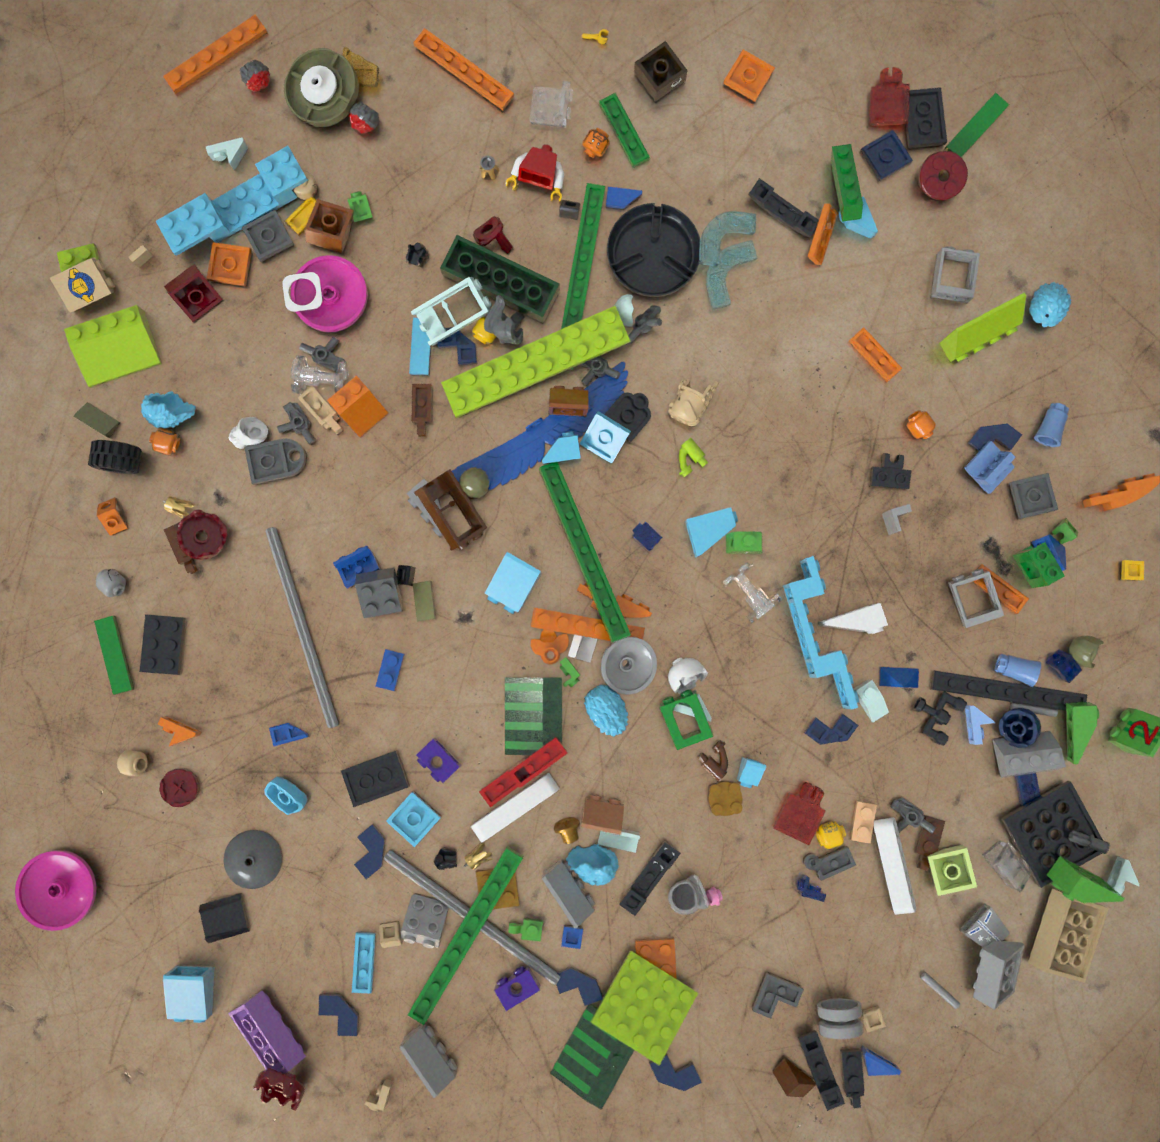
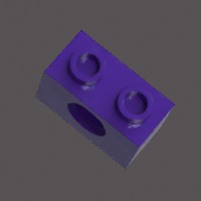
M433 738L416 754L418 763L423 768L428 767L432 772L430 775L437 782L441 781L444 783L461 766L436 738ZM435 756H438L442 759V765L440 767H437L433 764V758Z
M521 966L513 971L514 975L509 978L506 976L502 977L496 982L497 985L494 991L506 1011L540 991L541 985L529 966L525 968ZM517 982L521 984L522 988L514 990L511 985Z

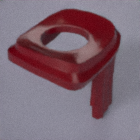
M493 216L474 230V239L480 246H486L496 239L500 248L506 254L514 248L502 231L503 223L499 217ZM491 229L488 233L482 234L483 232Z

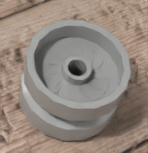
M837 998L823 1000L817 1004L818 1016L822 1018L819 1021V1033L821 1036L831 1039H851L859 1037L864 1033L863 1022L859 1019L862 1015V1006L859 1001Z

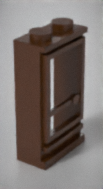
M451 469L414 491V494L419 497L451 547V551L457 548L462 550L469 545V540L473 539L475 541L483 536L482 531L487 529V526L463 491ZM449 492L454 501H450L448 505L439 509L435 500ZM455 503L471 527L459 537L456 536L442 514L444 510L453 507Z

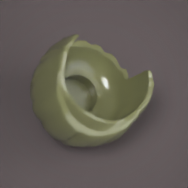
M471 467L461 474L459 484L469 498H481L488 492L489 479L486 472L481 468Z
M1093 636L1077 637L1069 647L1070 656L1079 665L1094 668L1095 664L1092 662L1097 655L1099 646L1104 642Z

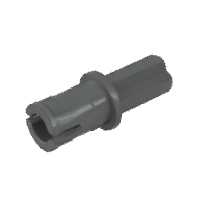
M1075 830L1069 833V840L1084 846L1085 849L1091 848L1103 854L1109 851L1110 844L1107 841L1094 838L1092 834L1086 835Z

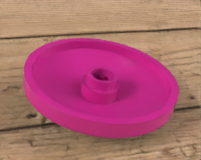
M332 255L316 257L305 263L296 274L313 272L318 275L321 285L322 304L317 309L297 311L296 313L300 319L311 328L323 332L340 331L354 324L364 312L368 299L367 285L358 268L350 261ZM308 279L294 281L291 284V301L297 305L311 303L316 296V287L313 282Z
M64 850L48 851L32 858L21 870L15 886L16 903L24 918L32 925L49 931L63 930L80 922L91 910L96 897V880L90 866L80 856Z

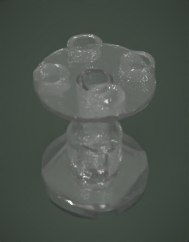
M297 355V358L293 360L291 378H294L295 384H291V389L294 394H303L306 385L319 386V383L335 384L336 393L344 386L345 380L348 381L349 369H346V361L340 360L336 373L320 371V367L308 366L306 356Z
M746 562L738 569L740 573L736 576L731 574L723 581L725 584L723 588L735 580L747 595L745 600L754 610L747 616L749 621L753 623L755 621L754 617L759 619L775 606L774 601L776 599L778 602L782 599L777 593L768 598L760 587L757 589L744 574L754 564Z

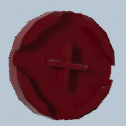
M177 768L165 774L160 782L159 792L162 799L170 804V806L183 807L191 804L196 799L200 784L197 776L192 771L186 768Z

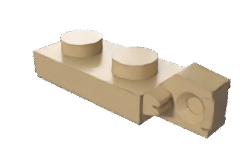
M313 386L298 397L327 430L331 427L337 435L343 431L337 423L340 419L337 416L338 414Z

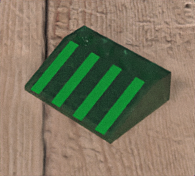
M505 677V755L530 756L555 737L563 745L562 677Z
M589 1004L585 1008L550 1074L582 1099L602 1110L634 1049L591 1023L590 1021L598 1008Z

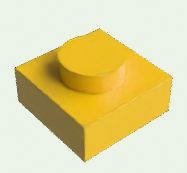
M1123 560L1121 580H1144V561Z

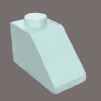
M866 680L853 688V691H856L858 694L859 703L872 723L889 713L885 700L873 680Z

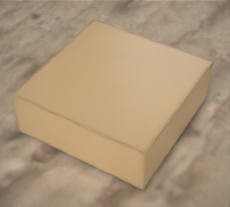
M141 245L128 258L140 268L153 255Z
M879 1006L862 1011L861 1017L867 1033L886 1027Z

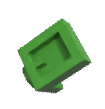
M361 191L351 193V197L347 200L350 209L354 210V222L373 217L366 193L362 194Z
M565 657L560 661L562 664L560 669L566 676L570 674L571 678L563 685L564 687L567 685L572 687L580 681L578 679L580 673L569 659Z

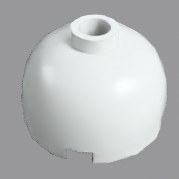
M678 658L672 663L673 666L668 673V681L673 691L680 694L685 690L696 687L695 683L699 679L702 682L707 677L708 672L694 658Z

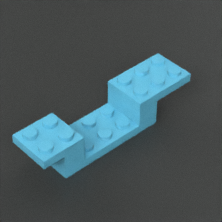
M286 146L256 163L255 165L259 171L258 175L218 198L212 200L204 193L158 219L156 223L173 254L177 256L208 237L215 243H219L242 230V227L298 198L292 189L305 183L308 179L290 147Z
M814 556L805 558L800 561L805 579L783 585L808 673L810 678H819L833 674L842 707L852 710L858 708L859 697L852 688L854 680L852 674L847 671L846 665H848L846 654H842V651H831L818 655L820 648L818 642L813 639L814 627L811 622H808V607L806 603L803 604L802 600L825 594L826 585L823 578L820 579L818 573L820 571L818 560H815Z

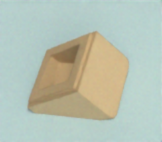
M399 922L379 925L380 944L383 948L402 945Z

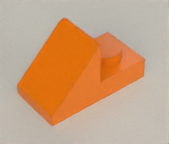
M168 716L161 717L158 725L163 727L162 730L171 734L174 733L169 746L182 743L201 734V731Z

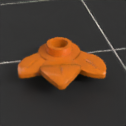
M543 629L540 639L531 640V649L535 654L540 655L546 664H555L560 659V654L566 651L568 647V635L562 634L557 637L554 631ZM549 651L554 652L552 659L547 657Z

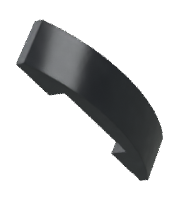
M759 178L748 195L762 209L794 231L810 238L816 230L819 222L816 217L807 211L803 213L775 193L774 188Z
M664 841L634 880L619 905L636 916L647 901V897L666 871L671 868L681 852Z
M814 1030L798 1037L826 1110L829 1111L844 1105L845 1101L817 1031Z

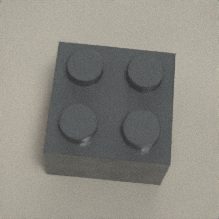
M394 567L356 574L355 588L363 618L402 612L403 600Z

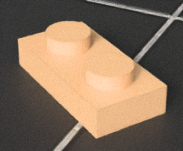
M856 801L850 840L871 843L876 804Z

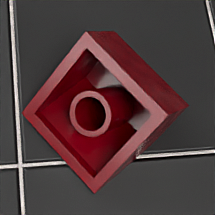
M195 264L164 286L169 296L192 322L223 300Z

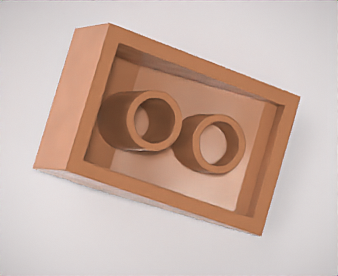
M598 795L586 797L581 827L621 835L624 804H620L621 800L609 798V801L601 800L602 797Z

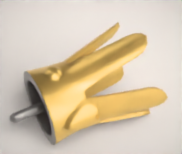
M484 156L480 161V168H482L481 177L485 178L486 172H488L491 179L494 180V168L499 171V168L492 156Z
M169 496L166 501L163 500L165 502V510L177 514L182 519V516L186 517L189 515L185 512V507L192 508L194 506L189 503L191 501L179 500L172 496Z
M480 843L471 854H467L464 857L467 863L464 867L468 865L472 870L476 869L482 863L493 860L492 858L487 859L492 853L482 852L478 854L485 847L484 843Z

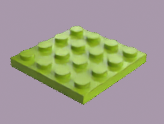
M630 951L590 1022L657 1065H660L698 992Z

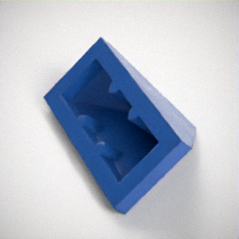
M1049 534L1032 541L1034 548L1045 542L1061 570L1067 569L1065 547Z
M880 667L879 686L918 688L919 669Z
M862 1045L861 1052L868 1076L900 1075L901 1070L896 1064Z

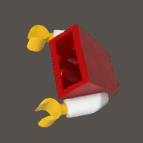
M547 144L543 145L541 149L532 147L529 152L517 157L511 171L512 177L506 180L507 188L511 182H515L513 190H517V177L519 181L552 190L554 187L555 189L551 193V201H553L554 195H559L560 203L562 200L560 188L562 189L564 171L561 163L557 161V154L552 152V147Z

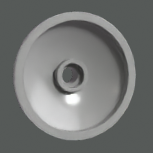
M627 637L610 644L601 660V674L605 683L612 690L621 694H635L644 690L652 682L657 670V658L654 650L647 642L637 637ZM627 660V664L623 666V661Z

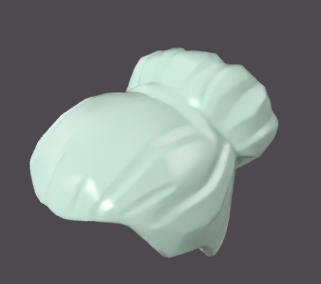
M630 294L621 296L614 305L618 310L623 325L627 327L633 326V295Z

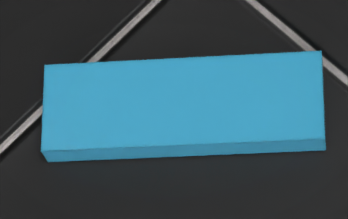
M413 318L409 374L429 376L431 346H429L428 342L430 339L427 333L420 329L419 325L421 323L419 319Z
M356 932L352 993H372L376 933Z

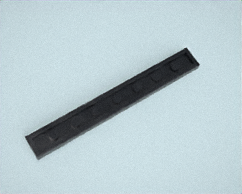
M933 670L931 690L1066 711V703L1087 702V694L1036 686L1031 687L1024 684Z

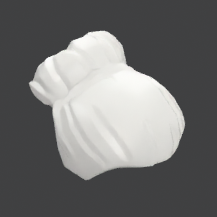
M245 417L231 430L228 438L235 447L243 449L247 445H256L263 442L268 436V428L256 417Z

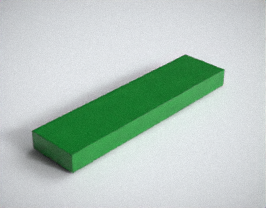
M616 92L599 100V105L632 167L634 168L650 160V156Z
M995 92L950 141L945 149L948 148V151L962 157L1010 104Z
M115 616L95 620L94 623L113 695L134 690Z

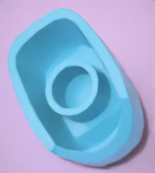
M277 776L272 779L264 790L267 798L287 815L301 811L308 800L305 793L283 777Z

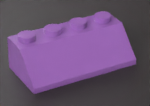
M263 991L253 995L228 1013L265 1070L272 1068L280 1073H287L306 1057L302 1046L295 1041L292 1031L285 1026L281 1020L280 1013L273 1008L270 998Z

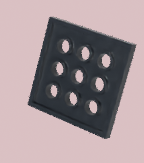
M1071 781L1064 782L1001 818L1040 888L1053 882L1047 874L1061 856L1060 849L1063 846H1067L1068 853L1061 857L1078 866L1102 854V852L1091 848L1078 847L1077 843L1069 840V833L1072 830L1086 835L1092 834L1094 838L1103 840ZM1064 802L1066 804V810L1060 813L1058 811V806L1060 803ZM1044 812H1048L1050 815L1049 820L1046 822L1041 820ZM1074 819L1076 825L1073 829L1069 830L1067 824L1070 820ZM1031 821L1033 828L1026 832L1024 826L1027 822ZM1054 829L1059 831L1056 839H1052L1050 835ZM1040 838L1042 845L1040 848L1035 849L1034 841ZM1046 856H1050L1051 863L1045 866L1043 859Z

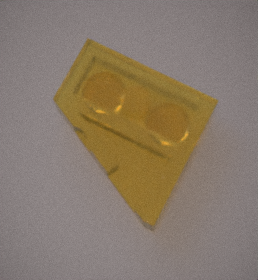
M343 47V56L354 67L358 76L359 86L378 87V66L353 53L347 47Z

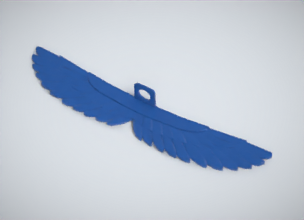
M621 362L612 368L621 373L618 379L608 375L602 378L598 377L584 389L588 390V412L586 417L549 415L545 419L541 417L526 427V431L452 470L457 481L459 482L460 476L465 470L471 467L481 468L488 475V489L492 490L500 482L501 485H505L511 479H516L520 472L524 474L529 464L530 468L534 467L537 460L540 462L543 459L545 443L553 445L557 438L562 436L563 432L573 431L574 434H578V438L582 437L596 413L599 411L605 414L620 395L624 393L621 390L627 385V381L624 380L628 376V370L623 371L625 362Z

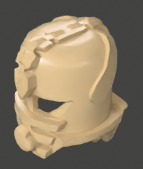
M689 379L681 381L678 385V397L676 400L672 399L668 413L672 418L688 424V426L697 425L706 407H708L709 401L715 393L719 382L715 381L712 386L708 385L704 393L701 394L691 389Z

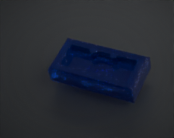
M1036 773L1015 776L1021 807L1041 796Z

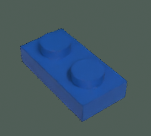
M385 649L375 687L391 691L396 690L405 654Z

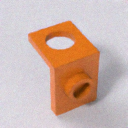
M116 498L100 503L97 507V517L110 536L127 529L126 523L116 509Z

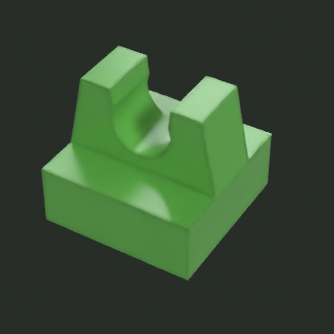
M1067 518L1062 520L1052 531L1054 535L1059 532L1064 534V537L1060 539L1061 544L1074 540L1078 537L1079 533Z

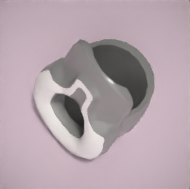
M691 875L686 880L675 883L669 890V904L678 914L690 915L699 909L704 910L709 906L706 892L699 877L696 875Z

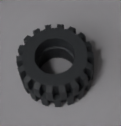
M94 440L91 441L88 465L92 468L108 472L136 474L139 473L142 449L123 442Z

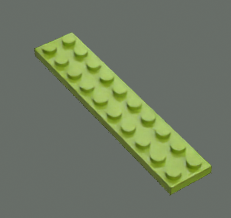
M613 306L441 383L453 413L458 418L631 341L616 306Z

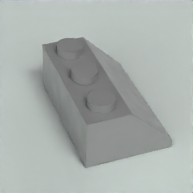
M1051 731L1041 732L1033 744L1024 748L1011 746L1010 742L1005 738L992 740L1001 778L1059 770L1066 767L1062 748Z
M561 859L543 871L542 879L573 927L577 928L595 912L593 905L596 903L590 894H585L583 891L585 887L579 878L575 879L572 874L574 870H571L568 862L565 863Z
M992 941L981 949V961L976 970L978 976L973 985L975 989L973 998L995 1010L1015 992L1025 944L1021 942Z
M421 1024L404 1036L399 1048L430 1094L435 1098L456 1077L457 1065L452 1058L449 1059L447 1057L443 1044L436 1041L432 1028Z

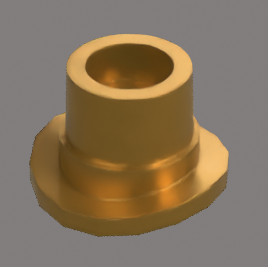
M573 817L564 818L555 824L554 832L561 835L564 844L574 843L579 839L577 828L580 826V821Z

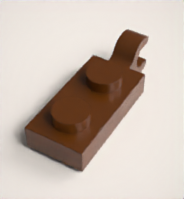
M412 384L411 421L412 423H417L418 437H426V423H431L432 385Z
M179 523L164 529L178 564H184L187 573L193 574L198 572L193 558L182 552L178 545L177 529Z
M924 815V819L934 825L936 829L933 833H930L921 827L915 853L920 854L917 868L928 871L930 864L927 856L938 852L945 821Z

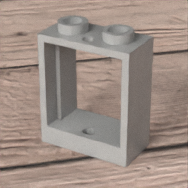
M951 246L941 248L937 253L931 297L965 303L970 302L974 298L980 253H974L970 249L963 251L955 250ZM944 259L969 263L965 289L940 285Z
M983 568L972 571V575L966 577L964 575L953 577V581L948 582L962 624L966 628L1004 616L990 572L987 570L983 571ZM983 578L993 608L966 616L957 586Z

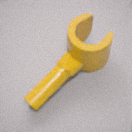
M602 29L599 34L583 33L582 38L594 39L600 44H605L608 38L601 36H608L609 31Z

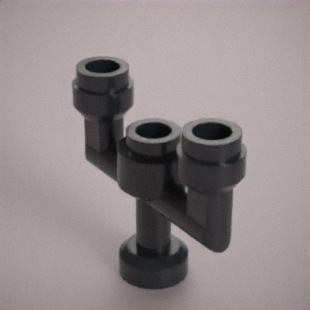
M943 691L937 702L936 709L927 705L926 700L922 697L917 699L913 710L918 713L924 711L931 715L921 733L932 738L936 744L942 746L947 743L949 736L943 731L934 730L933 727L935 723L947 725L950 721L951 715L943 709L945 704L952 705L953 709L960 712L967 705L963 698L954 697Z

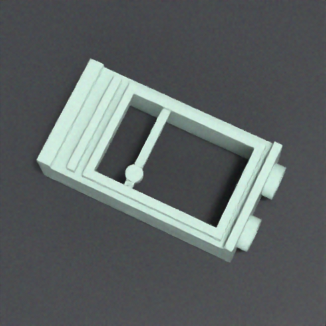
M468 277L411 311L412 315H417L421 323L419 325L420 329L427 333L430 339L428 342L429 346L436 345L443 339L488 314L492 304L487 296H483L481 292L482 286L478 279ZM469 286L482 311L457 325L448 309V304L444 300ZM440 302H442V307L445 308L454 324V327L448 331L445 330L433 308Z

